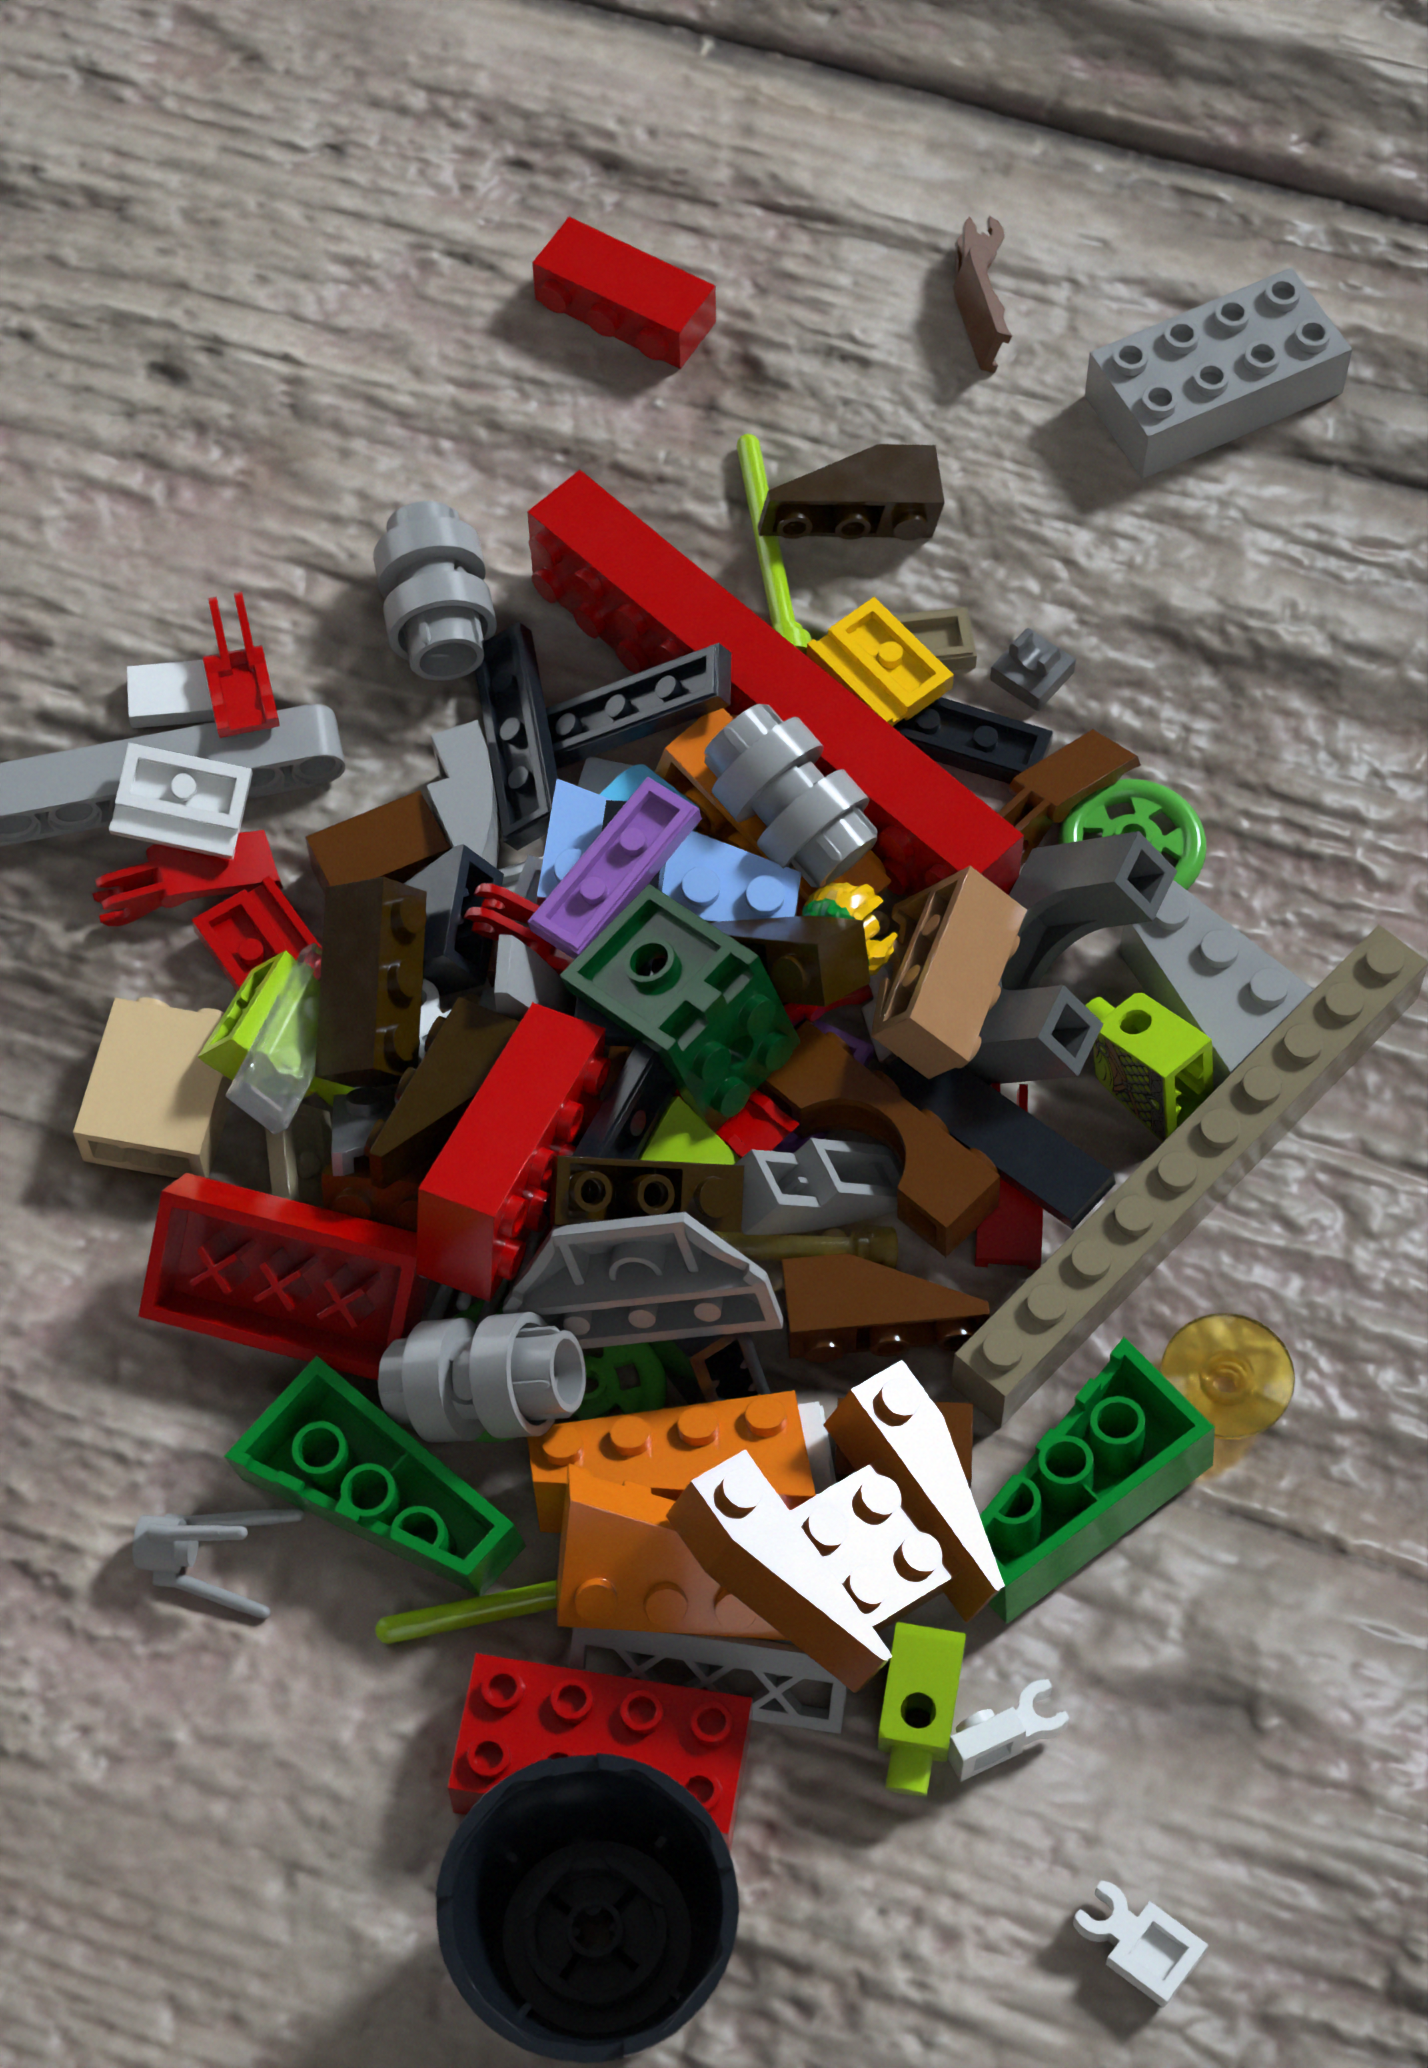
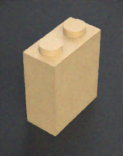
M147 997L139 998L136 1001L121 998L114 999L73 1130L83 1161L180 1178L185 1173L209 1178L236 1082L205 1064L198 1058V1055L221 1020L224 1012L211 1008H203L197 1012L172 1008L160 1000Z

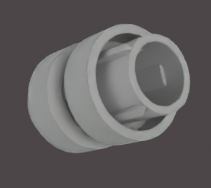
M421 501L408 504L395 511L389 517L386 524L387 533L379 539L373 551L379 590L384 599H386L383 613L389 644L398 656L410 662L411 671L415 674L435 681L457 679L468 675L480 666L484 658L482 643L492 638L497 628L490 589L484 582L486 569L480 539L475 529L466 522L459 520L458 512L446 504L435 501Z
M754 705L728 723L711 740L704 751L705 764L718 778L712 788V794L737 822H743L755 815L762 820L767 828L758 839L757 846L769 860L778 863L782 868L797 869L811 887H825L852 868L876 843L877 829L863 814L870 799L844 769L837 770L826 777L822 775L814 764L821 756L824 746L799 717L783 721L770 705Z
M533 1312L491 1315L482 1320L479 1326L467 1318L420 1322L414 1327L408 1338L394 1340L385 1350L378 1374L379 1394L386 1415L398 1425L407 1424L410 1429H415L418 1435L429 1443L472 1441L479 1438L485 1430L495 1438L543 1435L551 1428L556 1418H569L573 1415L583 1400L586 1385L585 1361L577 1338L570 1331H559L556 1326H548L542 1317Z

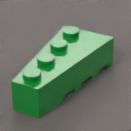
M1125 1337L1112 1350L1110 1361L1095 1379L1090 1378L1075 1396L1074 1406L1055 1429L1050 1428L1037 1443L1035 1454L1018 1475L1013 1474L979 1516L1004 1583V1587L988 1605L1006 1624L1019 1616L1213 1466L1215 1426Z
M318 1356L305 1367L224 1455L225 1459L242 1480L478 1596H482L526 1547L514 1523Z

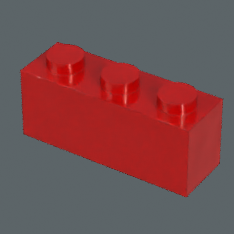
M570 216L532 262L535 300L541 302L547 309L555 313H564L589 325L602 336H612L639 349L642 354L650 359L662 360L679 369L683 367L716 323L715 285Z

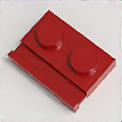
M270 875L261 879L262 885L250 892L244 889L191 919L194 932L237 992L251 969L285 950L295 958L316 984L320 982L322 947Z

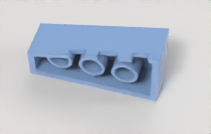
M556 780L537 892V905L540 906L602 832L606 800L612 799L563 780ZM692 830L666 862L662 892L707 922L794 917L797 915L801 872L789 867L782 868L776 862Z

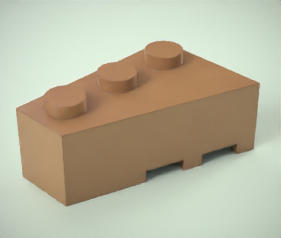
M971 866L894 904L891 918L900 924L898 941L895 940L893 943L894 953L889 958L894 963L892 978L890 980L886 977L880 982L871 1037L928 1079L955 1067L962 1068L967 1065L980 1048V1030L987 1012L992 1009L1000 996L1001 987L998 984L1006 963L1015 954L1020 944V937L1017 934L1027 909Z

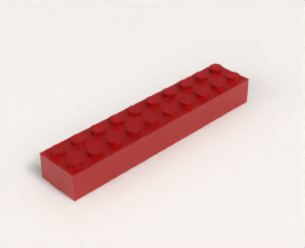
M579 469L527 511L530 538L528 544L531 550L533 573L531 579L534 587L546 601L550 603L558 602L574 616L578 626L589 637H600L612 647L619 660L629 671L637 674L720 643L731 652L730 706L724 708L730 715H740L754 705L765 704L770 705L783 721L793 717L801 719L824 746L821 756L814 764L822 775L826 777L837 770L844 769L870 799L863 811V814L877 829V841L870 850L881 860L885 867L886 875L891 880L888 886L890 891L897 895L904 893L907 897H910L971 866L1007 895L1010 894L1020 874L1024 834Z

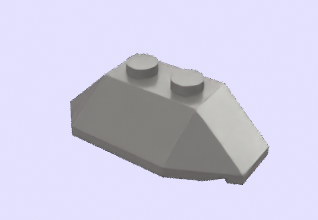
M686 1212L554 1226L504 1299L502 1309L504 1314L524 1312L538 1314L548 1326H556L559 1331L567 1330L573 1333L581 1349L782 1329L783 1316L767 1272Z

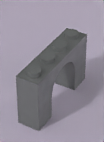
M1139 831L1032 849L1009 894L1011 898L1027 909L1017 934L1020 937V944L1015 954L1006 963L998 985L1001 987V993L995 1005L987 1012L980 1030V1048L974 1058L964 1066V1068L988 1085H991V1083L1006 1084L1079 1076L1103 1023L1064 985L1037 987L1057 957L1080 938L1103 928L1151 922L1154 920L1177 870Z

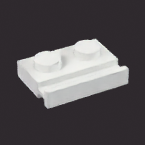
M128 742L109 832L112 835L234 860L238 834L240 833L253 774L252 769Z

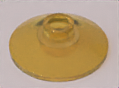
M1233 1313L1209 1314L1184 1325L1169 1341L1160 1367V1373L1215 1426L1214 1438L1244 1439L1269 1429L1287 1410L1295 1387L1293 1361L1282 1340L1261 1322ZM1218 1378H1228L1235 1383L1237 1389L1232 1393L1221 1392L1214 1387L1213 1381Z

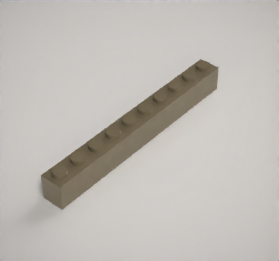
M1378 924L955 1353L951 1386L998 1426L1002 1427L1418 999L1427 971L1428 961Z

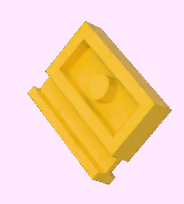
M875 597L828 628V634L818 641L812 639L807 643V657L892 727L903 718L906 721L953 688L954 674Z

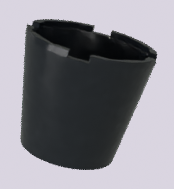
M597 1753V1755L569 1756L553 1760L548 1758L517 1770L501 1780L479 1799L459 1824L446 1850L437 1880L436 1923L439 1946L449 1975L462 1998L490 2029L505 2040L533 2054L562 2062L602 2063L619 2060L642 2053L676 2034L699 2013L717 1989L726 1972L737 1936L739 1892L734 1864L723 1835L711 1815L697 1798L667 1774L637 1760L613 1754ZM604 1918L612 1921L608 1931L613 1940L606 1947L599 1943H594L589 1949H586L580 1945L585 1940L582 1930L579 1929L583 1922L588 1920L590 1923L598 1925Z

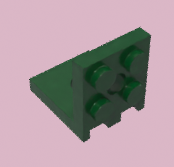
M648 884L559 975L568 991L658 1053L684 1102L715 1133L730 1117L737 1115L744 1108L752 1093L773 1071L780 1069L787 1063L793 1050L801 1043L759 956L651 884ZM654 958L668 959L664 968L658 973L651 976L638 975L641 967L649 960Z

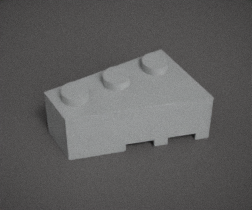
M1174 880L1153 921L1123 925L1119 953L1146 994L1212 1039L1214 1091L1314 990Z

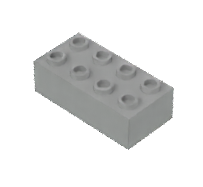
M1291 267L1089 353L1084 396L1139 476L1144 479L1342 394L1352 348Z

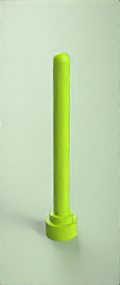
M744 434L737 441V451L772 628L807 656V643L811 641V635L807 630L803 629L800 623L795 621L779 537L759 536L758 523L769 487L759 440L752 434Z
M557 1580L386 1616L377 1622L375 1633L381 1642L391 1644L557 1608Z

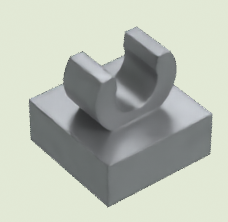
M1026 628L991 666L990 680L1038 712L1073 675L1076 659L1030 628Z

